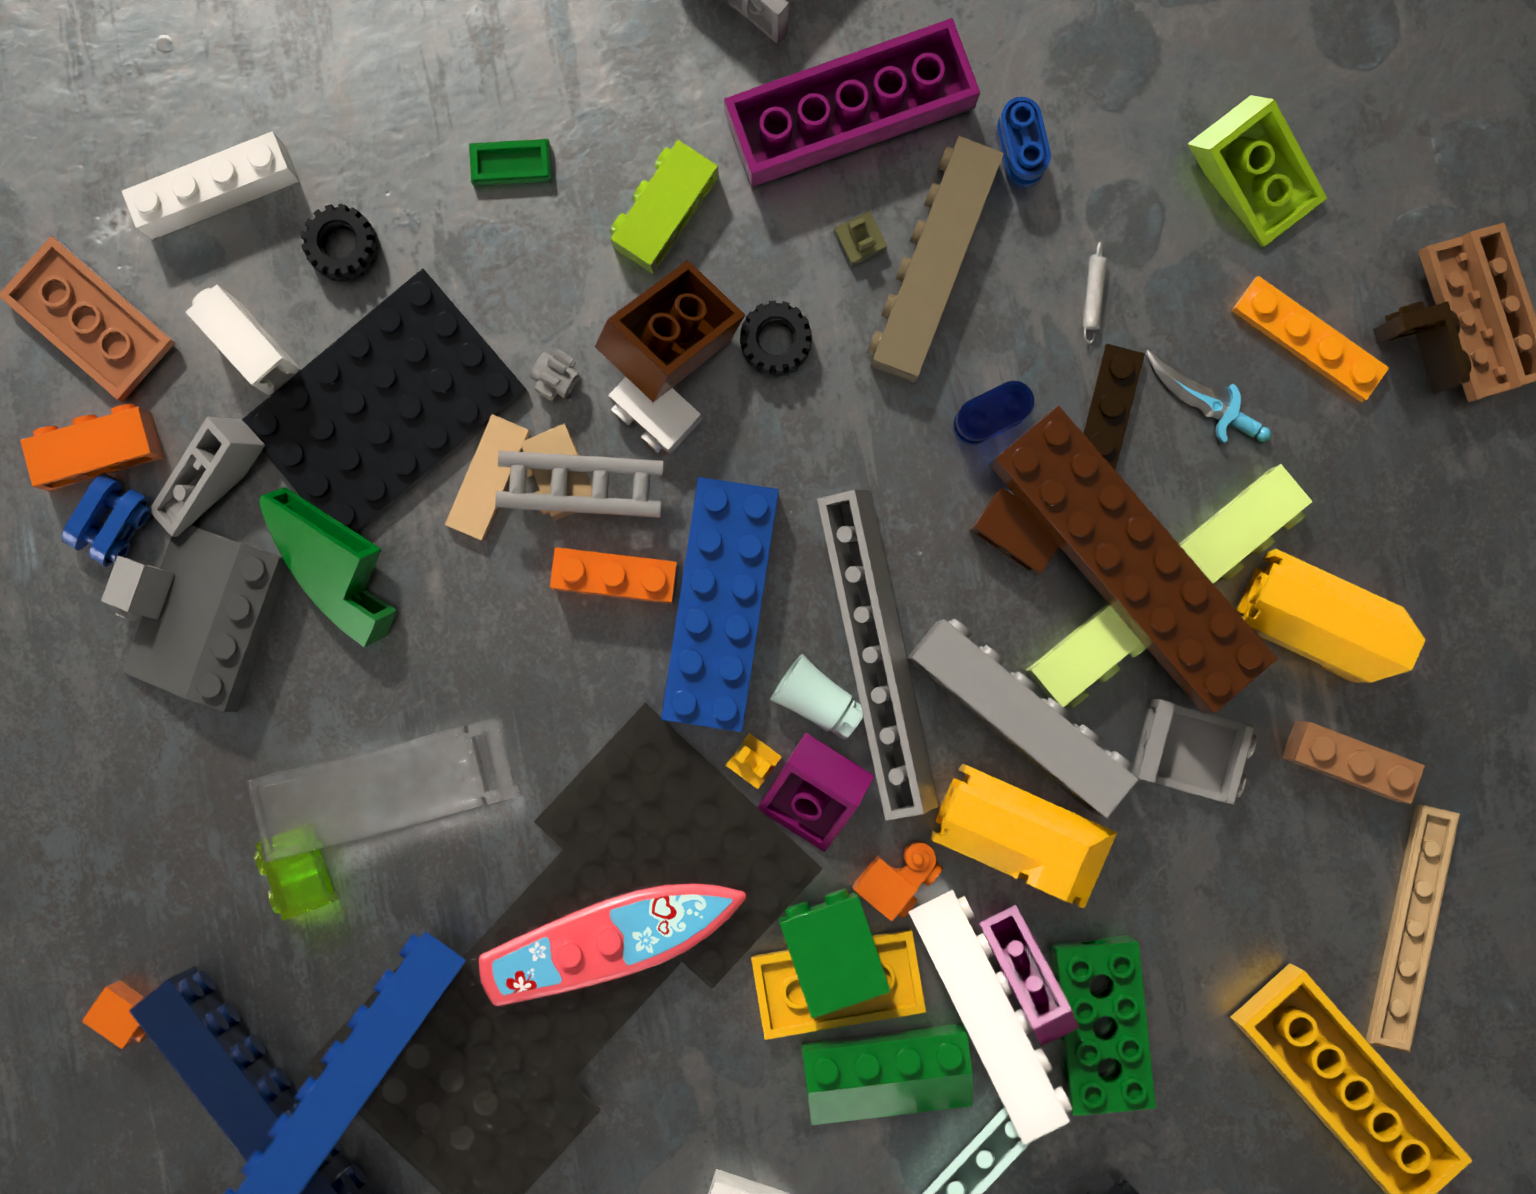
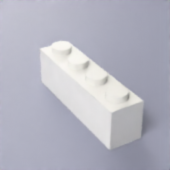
M272 131L122 190V194L135 227L151 240H154L300 181L285 144Z

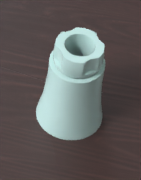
M803 654L794 661L770 698V701L796 712L824 731H831L842 740H846L863 718L861 704L854 701L851 694L819 671Z

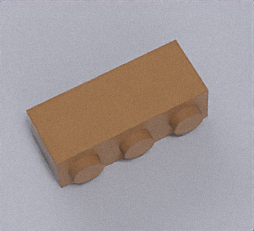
M1306 721L1294 722L1281 759L1392 801L1412 804L1425 765Z

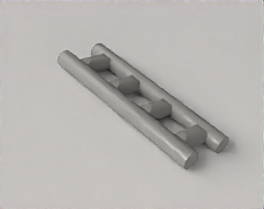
M499 451L498 467H511L509 492L496 491L495 506L498 508L660 517L661 501L649 500L650 476L662 477L663 461ZM527 469L552 470L550 494L526 493ZM568 471L593 473L591 497L567 495ZM609 474L634 475L632 499L608 498Z

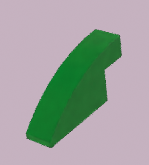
M286 487L261 495L259 504L273 541L287 567L317 607L343 632L363 647L386 637L397 610L365 589L382 549Z

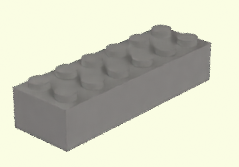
M945 619L936 622L909 654L907 661L1091 813L1108 818L1139 780L1129 772L1133 765L1116 751L1111 753L1108 750H1102L1098 746L1101 739L1083 724L1081 726L1077 724L1072 725L1065 718L1069 712L1051 698L1048 700L1039 698L1033 693L1037 686L1018 671L1016 674L1014 672L1009 673L1001 666L1005 660L989 646L978 647L970 641L969 638L973 633L959 621L953 619L947 622Z

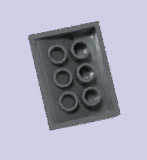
M190 525L178 537H171L160 569L175 574L159 619L142 616L122 672L222 712H238L289 568L281 556Z

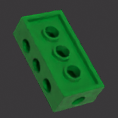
M1130 935L1049 942L1051 971L1069 1003L1079 1026L1078 1029L1058 1038L1063 1091L1073 1109L1070 1113L1073 1116L1156 1109L1139 941ZM1103 974L1105 976L1103 987L1098 991H1090L1091 980L1095 976ZM1109 1016V1024L1106 1029L1101 1032H1094L1095 1022L1100 1017ZM1113 1058L1112 1067L1107 1072L1099 1073V1064L1104 1059Z

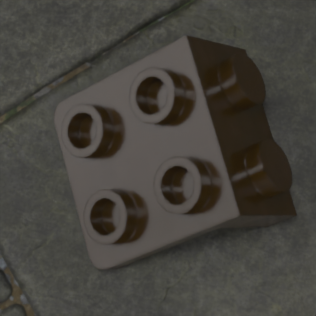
M1424 301L1399 308V311L1384 316L1386 323L1373 329L1377 344L1416 335L1434 394L1469 382L1471 360L1467 352L1462 350L1458 336L1460 332L1459 319L1456 313L1451 311L1449 301L1425 307Z

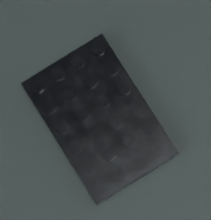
M422 268L241 420L265 444L262 451L303 499L359 534L486 427L492 414L499 416L528 390L424 268Z

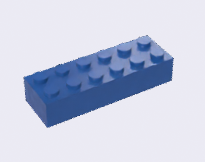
M698 477L661 720L738 732L743 731L779 489Z

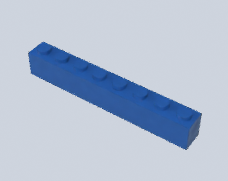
M426 931L421 937L413 933L399 953L405 960L395 973L390 969L386 970L373 988L379 994L370 1008L363 1004L360 1006L347 1024V1026L353 1029L344 1044L338 1040L333 1043L321 1060L322 1063L327 1065L326 1069L318 1080L310 1076L294 1098L301 1103L291 1117L283 1113L267 1134L274 1139L264 1154L256 1150L240 1173L247 1178L239 1189L234 1191L229 1187L224 1194H300L463 966L466 959Z

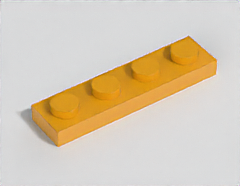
M1257 276L1232 309V312L1361 403L1369 398L1389 369L1388 366L1260 276Z

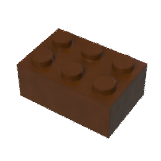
M687 260L609 317L595 347L654 403L730 343L745 314Z

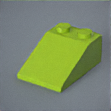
M1250 95L1188 143L1205 176L1260 246L1265 247L1327 199L1274 99Z

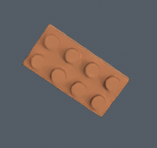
M53 236L49 237L0 292V298L115 399L121 402L131 394L176 343Z

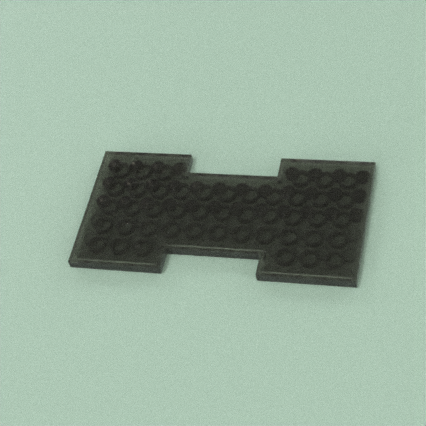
M647 703L643 704L534 821L563 849L562 852L465 954L463 958L466 961L357 1113L441 1194H525L600 1112L601 1108L572 1082L573 1079L681 962L713 989L823 869L665 720H661V716ZM674 884L717 885L744 891L747 895L745 901L733 915L709 937L688 951L662 964L632 975L564 993L503 1006H494L482 986L479 973V957L481 954L543 925L607 899L637 890ZM375 991L363 1005L370 1008L379 994ZM354 1014L306 1064L317 1076L320 1077L327 1067L321 1060L333 1043L338 1040L344 1044L352 1033L353 1029L347 1026Z

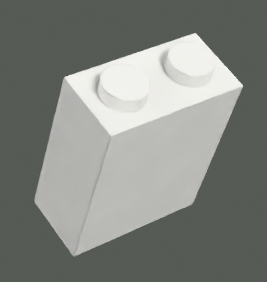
M217 284L212 289H204L195 296L192 301L193 306L186 313L252 386L270 396L301 370L242 303Z

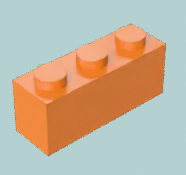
M123 404L113 407L111 409L112 414L97 418V415H84L73 419V425L58 429V426H46L34 430V436L20 440L32 487L50 491L96 478L102 473L110 474L163 459L152 413L138 406L136 407L135 404Z
M555 547L550 588L556 591L674 605L679 564L675 561Z

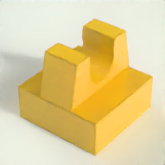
M749 732L726 763V766L756 789H759L782 756Z

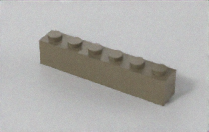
M961 136L958 137L954 148L946 146L938 169L945 171L940 185L932 182L924 206L931 208L926 222L919 219L910 239L911 243L917 245L912 259L903 257L895 278L902 281V285L897 296L889 294L881 315L888 318L883 333L875 330L867 353L874 355L871 367L912 383L916 382L1002 160L1003 152Z

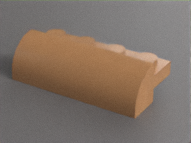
M1505 222L1471 231L1461 237L1420 249L1418 253L1435 304L1449 301L1451 311H1454L1459 319L1460 332L1458 336L1462 350L1467 352L1471 360L1470 380L1462 384L1468 403L1535 383L1536 315Z

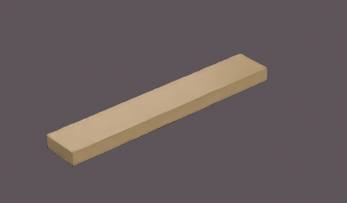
M1415 804L1366 1041L1370 1044L1408 1053L1411 1051L1460 813Z

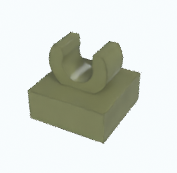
M870 211L834 228V234L851 267L887 250V244Z

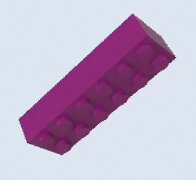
M950 18L724 98L725 116L751 187L974 109L980 95V90L954 20Z

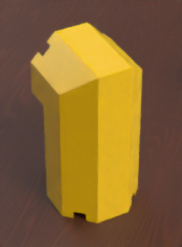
M1278 549L1267 551L1262 560L1269 562L1264 570L1256 567L1251 574L1238 602L1237 611L1244 614L1242 618L1258 636L1321 664L1323 670L1351 683L1374 682L1413 669L1424 645L1425 638L1404 607Z
M962 764L958 771L965 773L962 781L953 778L935 819V822L941 825L940 833L932 830L930 839L1016 879L1019 877L1026 880L1027 884L1085 909L1118 832Z

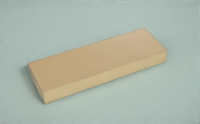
M493 414L491 415L445 522L446 526L484 541L498 509L495 506L496 491L505 492L510 481L511 467H498L499 451L522 452L523 449L520 442L528 439L530 430Z

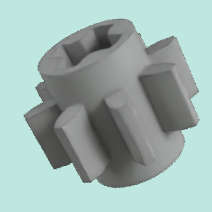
M560 349L556 350L554 356L546 352L542 353L530 374V378L537 382L534 390L550 401H553L557 394L567 398L580 376V372L573 368L576 363L574 358Z

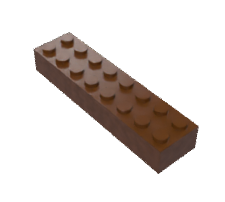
M1059 405L989 464L1202 713L1215 714L1278 660Z

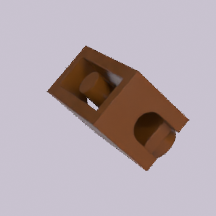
M1002 487L999 491H996L969 530L1034 576L1042 573L1059 548V545L1010 489L1007 491Z

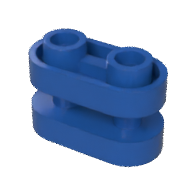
M1016 97L1004 106L996 125L995 133L999 151L1004 153L1002 164L1006 179L1017 188L1028 189L1038 184L1050 163L1051 151L1040 107L1030 98Z
M107 473L100 474L90 484L65 525L61 536L62 542L76 550H81L90 543L92 546L89 557L104 567L111 565L113 562L115 563L117 555L122 557L127 555L130 549L129 539L136 529H140L147 522L151 514V509L148 508L149 498L134 489L120 496L122 483ZM112 509V512L106 520L105 524L103 525L102 529L98 530L101 524L103 523L104 519L106 518L107 514Z

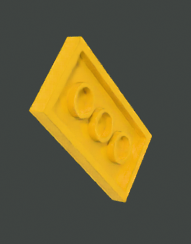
M912 930L872 935L891 992L811 1019L789 950L751 956L764 1039L926 1013Z

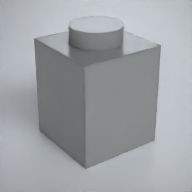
M117 555L101 602L116 607V616L139 622L141 616L158 620L175 574Z

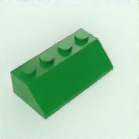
M962 1023L802 1042L811 1125L973 1106V1074L968 1032Z

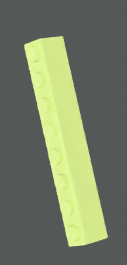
M1280 464L1264 473L1179 545L1213 584L1221 577L1227 581L1244 568L1241 560L1251 552L1257 556L1269 548L1276 541L1272 535L1284 526L1286 530H1289L1298 524L1306 516L1303 509L1313 501ZM1107 603L1030 666L1026 672L1048 698L1053 699L1063 708L1068 705L1072 709L1089 696V692L1086 689L1097 679L1101 683L1109 680L1121 669L1117 664L1128 654L1132 658L1136 657L1146 649V646Z

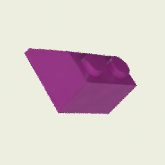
M805 732L761 800L757 810L825 852L858 808L874 775Z

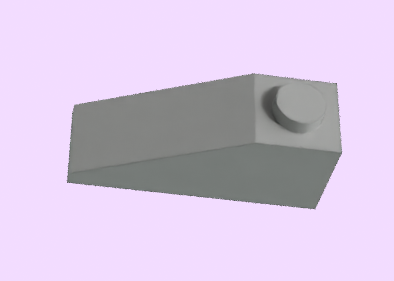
M207 417L150 507V513L171 537H178L246 476L265 444L241 419Z

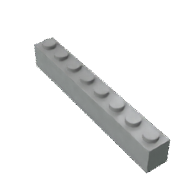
M851 490L817 499L885 821L925 814L939 806L872 493L870 490Z

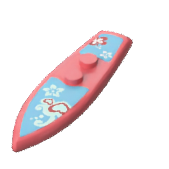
M674 884L637 890L607 899L543 925L481 954L479 957V973L482 986L494 1006H503L564 993L632 975L662 964L688 951L709 937L733 915L745 901L747 895L744 891L717 885Z

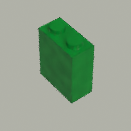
M847 888L825 895V902L810 907L808 902L790 906L785 909L786 916L779 918V923L811 1019L891 992L857 892L849 894Z

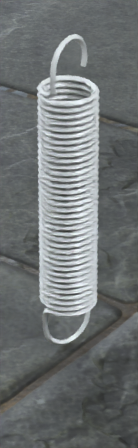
M1102 242L1098 243L1097 254L1091 255L1089 262L1084 317L1082 321L1084 338L1087 343L1093 342L1095 333H1093L1092 341H1087L1086 329L1097 330L1100 326L1107 268L1106 262L1108 260L1105 257H1101L1103 253ZM1101 244V254L1100 256H1098L1099 246Z

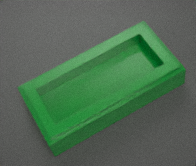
M549 139L469 143L471 183L473 186L552 182Z

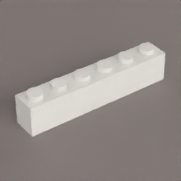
M951 890L909 911L910 917L1022 1143L1026 1144L1070 1122L1066 1113L1073 1109L1062 1087L1053 1089L1046 1075L1053 1070L1042 1048L1033 1050L1026 1036L1033 1032L1022 1009L1014 1012L1007 996L1013 994V991L1003 971L995 974L988 958L994 956V953L983 933L978 936L975 935L969 921L975 919V916L965 896L957 899L954 891Z

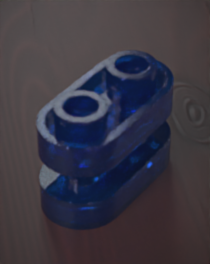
M1008 381L967 401L953 419L952 428L954 435L961 443L976 446L1018 426L1033 410L1035 399L1032 390L1023 382Z

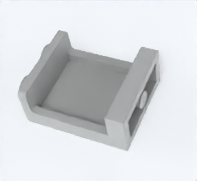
M1151 699L1132 774L1141 780L1233 805L1236 797L1240 798L1245 788L1246 775L1242 774L1246 758L1250 759L1255 750L1256 735H1252L1254 726L1177 706L1175 703L1161 699Z

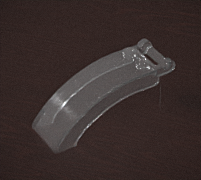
M495 717L470 725H462L383 748L304 767L283 770L246 781L265 863L384 834L522 796L519 784L514 783L501 731L505 729L502 717ZM484 734L486 735L499 787L489 791L476 740L477 736Z

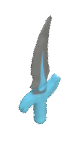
M1147 350L1146 355L1155 373L1170 391L1189 406L1199 408L1205 417H1214L1219 420L1215 433L1221 444H1225L1228 441L1226 428L1229 424L1253 438L1256 436L1259 442L1263 443L1271 439L1272 433L1269 428L1261 427V423L1239 411L1241 395L1236 385L1231 384L1228 387L1230 402H1224L1215 394L1213 388L1199 384L1180 374L1163 362L1151 350Z

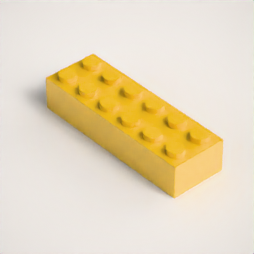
M1289 963L1230 1017L1385 1194H1437L1473 1161L1304 970Z

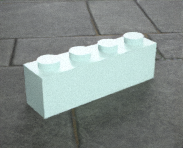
M1004 1107L923 1194H983L1032 1141L1026 1144L1022 1143Z

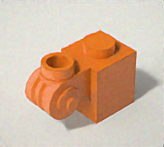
M913 841L906 845L903 857L907 865L902 868H893L880 856L876 855L852 885L855 892L890 921H893L897 915L904 918L917 902V898L913 895L917 892L919 886L922 883L930 886L943 870V867L936 861L934 850L923 841Z

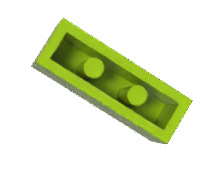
M677 140L671 149L666 147L660 153L654 165L657 171L649 182L643 180L632 197V200L635 202L627 215L621 213L610 229L612 234L610 239L613 248L652 274L661 264L719 178L718 165L680 140Z

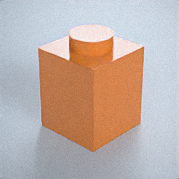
M119 980L103 989L82 1022L120 1049H124L136 1041L142 1043L148 1035L129 1010L145 997Z

